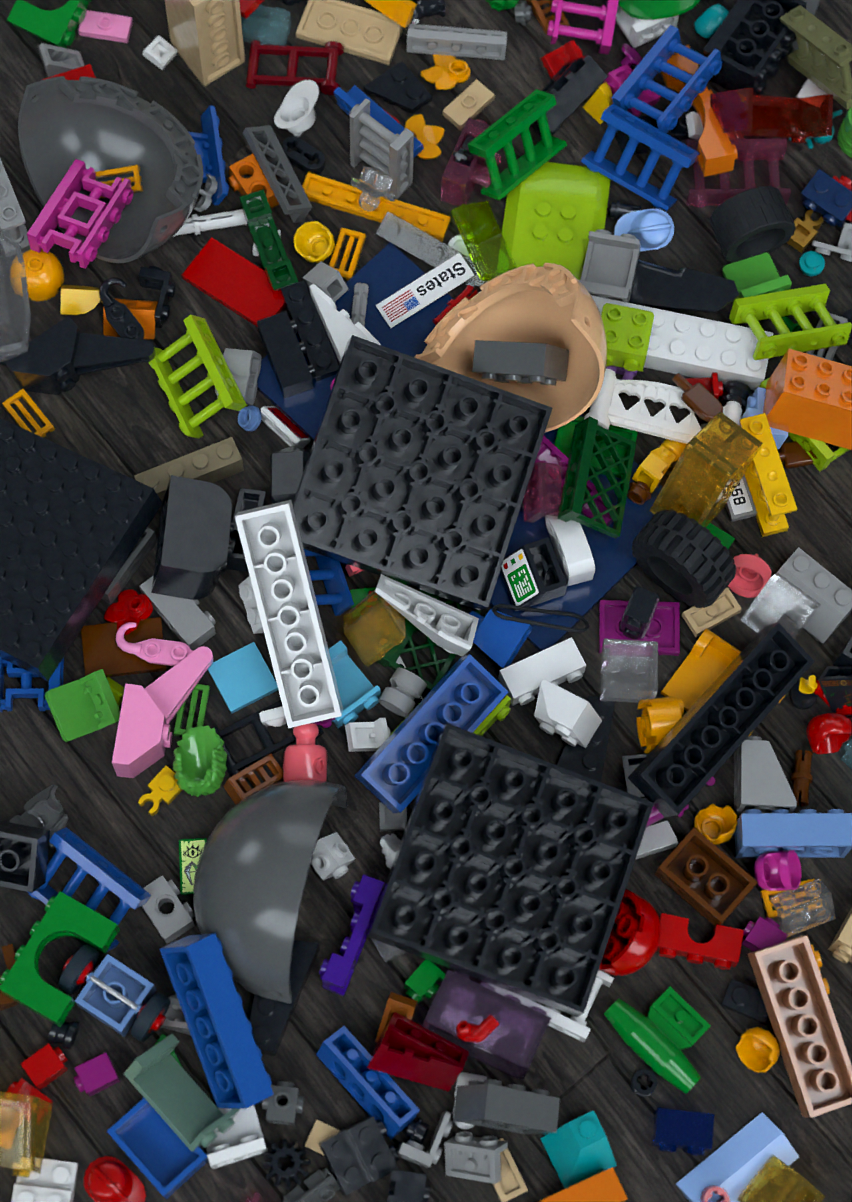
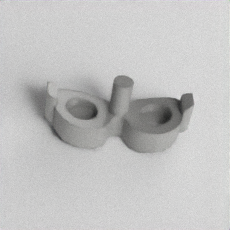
M206 174L208 178L205 190L200 188L199 194L203 196L198 201L196 207L194 206L193 208L198 212H202L210 206L212 202L211 197L217 190L216 178L209 174Z

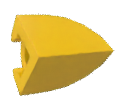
M606 81L583 106L600 125L603 122L600 118L604 110L613 104V94Z
M62 285L60 314L79 315L88 313L100 301L99 288Z

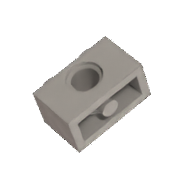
M162 875L143 888L151 894V897L142 908L166 944L195 926L192 920L195 914L187 902L182 904L178 899L177 895L180 894V891L172 879L167 882ZM170 902L175 905L174 910L170 914H162L160 912L162 904Z

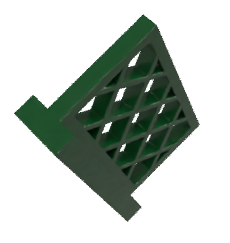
M590 416L577 423L574 429L557 519L564 522L573 520L615 539L620 537L636 442L598 426V420ZM596 434L602 436L606 447L599 448L595 441ZM620 444L627 448L624 459H621L615 445ZM607 449H609L615 461L610 466L602 454ZM593 456H596L603 469L597 473L591 465V458ZM616 465L622 474L620 482H617L611 471V468ZM603 472L611 484V487L604 489L597 476ZM590 479L598 491L592 497L586 487L587 481ZM611 489L614 490L618 498L617 505L613 506L606 493ZM598 496L601 497L607 508L602 513L599 512L593 500ZM585 503L588 504L594 516L591 519L581 515L582 507ZM609 512L614 522L613 528L606 525L602 515Z
M419 590V592L439 600L438 596ZM451 600L444 601L448 605L455 603V607L461 610L459 603ZM403 617L377 663L394 670L399 667L410 672L416 670L417 676L422 680L424 679L420 669L434 666L437 677L433 684L424 680L427 684L425 689L431 691L444 677L456 654L450 653L448 658L437 661L434 646L438 645L434 642L432 643V640L427 636L428 644L414 647L411 636L413 632L420 630ZM408 642L410 648L404 649ZM429 648L433 662L419 665L415 651ZM411 652L415 666L404 668L396 663L400 654ZM443 663H444L443 667H442L441 670H440V669H439V664H443Z

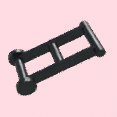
M281 700L219 731L218 727L215 728L220 739L224 741V737L253 724L265 747L263 751L236 764L224 741L223 747L227 753L226 767L230 777L269 754H274L296 742V737L292 735L275 744L267 727L261 723L259 713L282 707ZM318 727L319 734L316 737V739L324 734V731L321 727Z

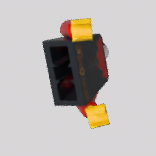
M852 665L827 666L818 680H816L815 675H810L808 680L803 677L800 678L799 691L801 693H814L818 695L831 708L833 713L850 716L852 722Z

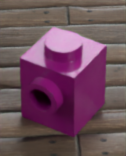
M759 917L755 923L750 920L743 933V936L746 938L742 945L754 952L784 942L788 934L778 929L780 926L774 920L765 917V919Z

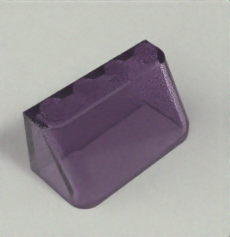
M448 970L426 1015L423 1027L469 1051V1057L514 1078L524 1079L551 1017L547 1016V1012L539 1007L532 1006L529 1008L521 1004V1000L513 995L506 994L504 996L495 992L496 989L487 983L480 982L478 984L469 980L470 977L456 970L454 972ZM488 1015H492L499 1022V1026L482 1042H467L457 1036L456 1027L461 1021L479 1025Z

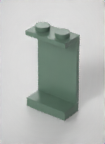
M171 1034L136 1058L124 1075L191 1151H194L200 1145L206 1148L217 1138V1132L220 1131L224 1134L235 1124L233 1118L240 1109H231L224 1115L171 1056L170 1053L179 1043V1040Z

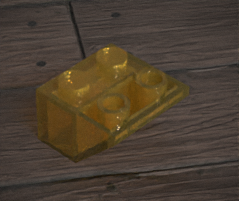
M374 590L344 615V634L364 665L369 667L376 660L382 659L386 652L404 640L406 637L405 617Z
M771 1155L737 1200L739 1202H821L825 1196L803 1176L776 1156Z

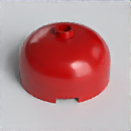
M625 889L614 922L617 924V929L612 928L599 970L615 976L629 975L643 968L656 952L661 935L660 919L655 908L646 899Z

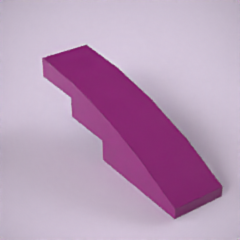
M543 436L534 465L562 493L569 458ZM588 480L586 487L592 497L598 491L594 484ZM600 496L593 499L600 513L607 510ZM583 504L581 513L590 519L594 517L588 504ZM609 512L602 515L606 525L609 526L613 522Z

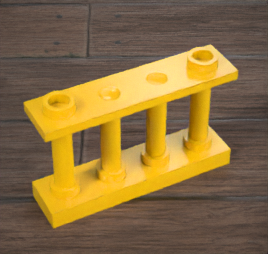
M763 413L740 419L739 422L744 436L737 438L735 448L757 511L756 519L762 537L788 531L789 526L785 514L797 511V506L766 414Z

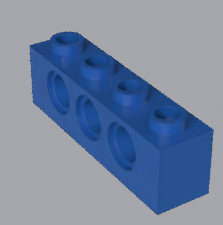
M345 1026L341 1027L323 1042L316 1056L370 1116H374L375 1120L380 1119L386 1128L387 1136L391 1140L411 1124L420 1111L418 1107L387 1073L367 1068L372 1056Z

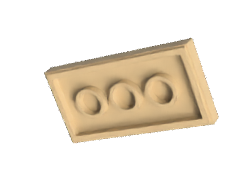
M308 0L296 31V38L323 46L330 41L343 44L344 52L390 65L403 27L380 12L340 0Z

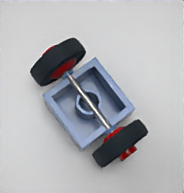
M84 945L64 965V971L58 986L65 992L73 994L86 981L87 984L75 1000L76 1004L123 1037L126 1036L132 1027L130 1034L137 1040L145 1042L154 1031L157 1032L163 1025L171 1000L159 992L154 995L156 992L154 984L109 954L105 956L96 971L92 972L99 952L89 945Z

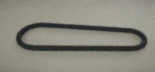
M506 604L495 605L492 609L497 617L504 620L570 632H586L590 625L584 617L571 612ZM506 608L571 616L581 620L586 626L576 629L502 615L496 609Z

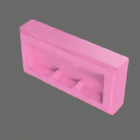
M86 10V16L80 24L78 32L79 36L128 43L133 21L132 17Z

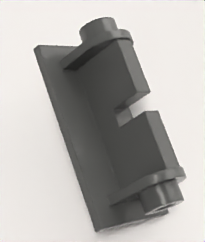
M327 1168L322 1171L319 1169L304 1181L309 1190L304 1192L300 1186H297L283 1196L284 1200L282 1202H326L340 1188Z

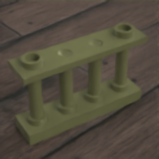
M799 5L780 17V21L795 32L798 49L788 55V61L848 110L852 107V76L849 64L852 61V45Z

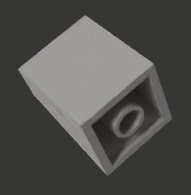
M757 736L747 737L734 753V812L737 814V817H740L741 813H745L746 810L750 809L761 810V813H772L773 810L786 809L789 810V813H793L797 807V801L770 742L763 741L761 737Z

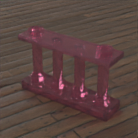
M730 139L731 144H735L737 148L738 158L736 160H741L744 163L745 189H730L729 172L719 174L720 189H705V177L698 161L694 162L695 189L689 190L687 206L703 208L708 205H720L728 198L740 192L755 188L754 160L768 161L770 186L778 188L785 203L787 204L791 190L790 188H780L778 160L784 159L787 150V139ZM686 140L685 145L697 151L699 140Z

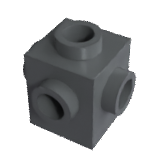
M277 1081V1086L271 1085L274 1095L264 1099L262 1103V1109L267 1110L266 1122L295 1126L297 1113L302 1114L304 1096H299V1088H294V1083ZM283 1099L288 1101L285 1106L278 1105L279 1101Z

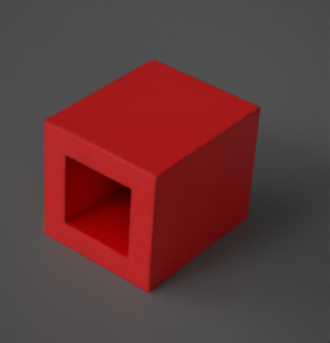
M47 1044L21 1063L39 1090L68 1071L64 1065L68 1059L59 1047L53 1049L50 1044Z

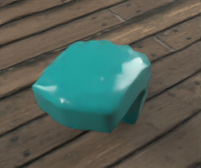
M720 4L708 8L694 23L697 33L704 38L712 37L729 14V11Z

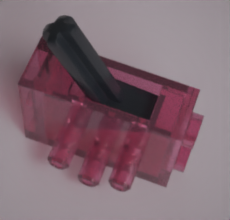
M468 118L442 175V201L464 209L475 184L487 188L490 186L491 179L488 168L484 166L485 158L470 153L467 145L490 127L485 121ZM495 153L497 165L500 164L502 156Z

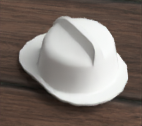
M303 80L289 90L274 117V123L277 127L287 129L294 136L300 137L304 131L314 124L316 117L314 105L319 95V87L316 82Z

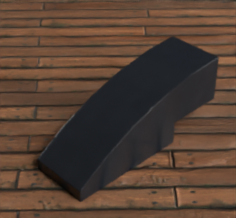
M240 488L233 520H235V515L238 512L264 506L266 491ZM235 520L234 532L230 538V542H233L231 557L227 560V569L249 572Z

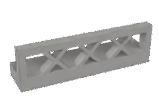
M409 24L407 52L505 60L507 32Z

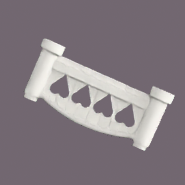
M606 369L601 390L584 419L590 416L598 420V426L609 430V425H614L711 450L710 462L714 466L731 468L735 465L737 458L735 446L742 408L738 402H727L723 406L722 417L702 430L694 415L695 412L681 400L684 391L679 387L652 381L619 380L616 378V373L613 370ZM619 394L635 395L640 401L629 410H625ZM650 399L654 403L662 402L665 408L652 417L644 400ZM669 407L686 408L690 414L681 422L676 423Z

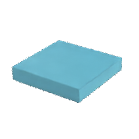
M255 642L213 662L207 669L231 714L278 690L277 683Z

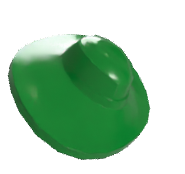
M618 0V6L622 11L634 18L656 20L681 15L696 6L700 0Z

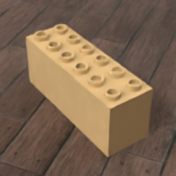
M165 0L171 44L178 50L179 55L203 86L208 85L245 62L239 0Z

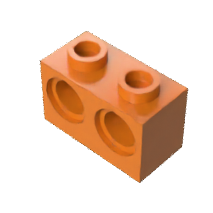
M254 154L229 166L230 177L228 181L234 191L238 190L244 196L264 189L270 208L279 205ZM245 174L252 175L250 178L242 177Z

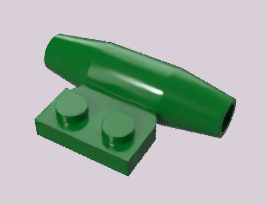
M671 987L651 1005L647 1017L620 998L604 1013L622 1040L653 1071L673 1086L687 1094L701 1079V1076L681 1050L691 1048L711 1025Z

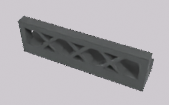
M271 125L245 128L243 134L284 214H289L293 223L302 222L312 209V205Z

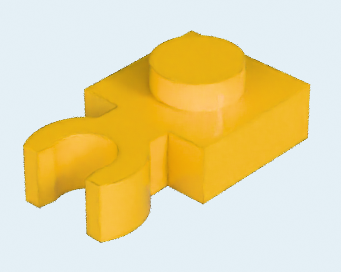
M165 766L148 784V788L152 792L144 794L138 801L141 807L148 801L154 803L153 807L149 810L151 816L159 811L162 800L169 805L182 791L177 784L178 780L175 779V773L168 766Z

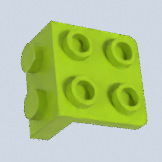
M611 303L604 304L601 317L607 339L606 366H616L628 371L643 372L654 320L653 312Z

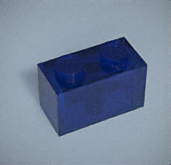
M657 1108L654 1115L652 1146H659V1151L675 1153L676 1148L688 1149L687 1154L704 1156L705 1151L709 1152L712 1149L715 1114Z

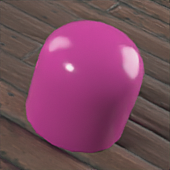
M782 850L761 854L756 859L754 865V876L758 882L757 884L766 891L796 890L801 883L802 876L801 863L797 853L794 850Z

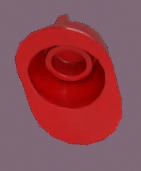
M109 1156L97 1158L86 1169L83 1179L84 1187L88 1195L95 1202H145L146 1193L144 1185L117 1158Z

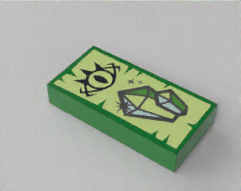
M207 838L179 840L181 896L193 895L195 872Z

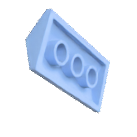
M762 1112L677 1182L676 1186L689 1202H701L700 1196L702 1191L712 1185L727 1191L730 1202H747L797 1160L799 1156L781 1130ZM712 1192V1198L708 1199V1202H717L721 1199V1195Z

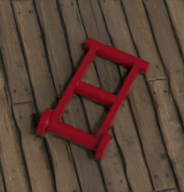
M252 40L246 87L253 89L256 87V84L294 86L303 80H312L316 82L322 93L334 95L333 91L340 87L335 81L338 56L343 54L344 46L335 41L327 42L324 48L261 45L260 41ZM259 54L289 55L287 76L257 75ZM299 56L328 57L326 79L296 77Z

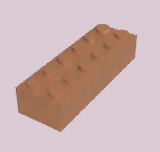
M799 936L748 953L802 1117L812 1118L852 1104V1065L808 936Z

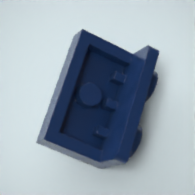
M819 169L801 192L802 205L806 209H811L813 212L816 210L823 215L824 221L831 226L838 225L842 228L845 219L852 211L851 190Z

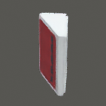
M263 406L261 408L262 421L289 446L303 449L310 442L311 439L275 406Z

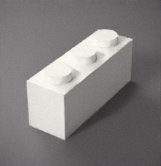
M571 637L501 669L498 678L502 686L509 691L507 695L511 698L512 706L518 703L525 705L535 699L534 696L539 694L540 684L543 679L557 686L565 681H568V683L575 682L583 677L582 674L585 672L586 663Z

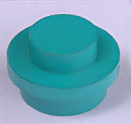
M809 251L801 256L799 267L805 275L815 276L823 271L825 260L818 252Z

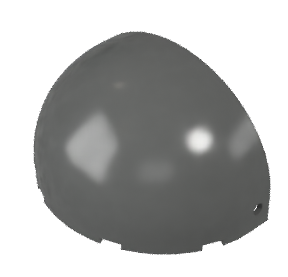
M64 76L29 84L26 86L19 111L18 136L25 169L43 207H45L75 159L85 162L86 169L91 167L95 169V172L139 165L143 191L134 193L131 203L129 205L126 204L117 224L114 223L107 241L102 242L96 258L111 263H126L151 253L170 240L191 214L203 181L201 155L197 154L194 148L195 141L186 128L157 102L152 101V103H149L138 97L137 91L114 82L81 76L79 80H66ZM133 173L98 178L96 181L104 182L115 180L117 177H134ZM83 187L79 191V193L89 196L91 193L84 190ZM100 198L99 200L108 205L111 199ZM78 206L71 218L87 224L94 212ZM59 227L63 233L66 232L67 229ZM76 234L74 238L81 240L83 244L87 237Z
M292 780L260 789L241 800L223 816L209 835L202 849L193 886V905L199 933L216 934L222 943V953L226 964L232 971V978L241 984L244 989L255 995L290 1004L292 1002L290 989L291 957L304 887L316 843L330 805L343 808L348 807L347 792L343 785L319 780Z

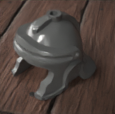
M53 784L36 794L24 805L25 812L21 816L15 815L8 822L50 830V839L55 832L66 828L68 815L64 813L60 800L55 797L58 785ZM49 842V847L55 848V846Z

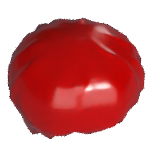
M836 713L820 714L811 719L807 726L806 734L813 753L829 754L838 752L843 743L848 741L852 735V722L850 719Z

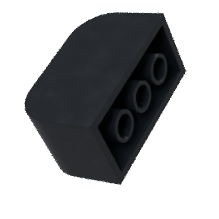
M171 475L162 500L163 504L161 505L151 593L190 600L202 599L213 592L220 574L225 572L227 560L232 554L233 542H229L235 528V520L231 519L232 503L226 491L214 483Z

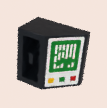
M549 537L523 545L504 557L500 573L512 605L531 607L565 595L567 583Z

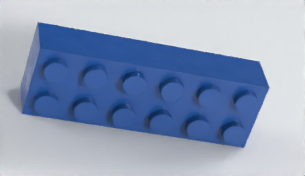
M470 654L462 656L354 776L392 813H401L419 793L441 730L445 724L449 723L473 733L509 691Z
M216 934L186 936L160 948L217 1108L247 1109L274 1095L271 1088V1078L263 1066L261 1051L255 1044L251 1033V1023L243 1011L242 998L235 989L232 971L226 964L222 953L223 946Z

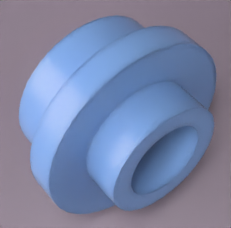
M250 405L240 410L238 424L246 431L252 432L256 430L261 423V413L258 407Z

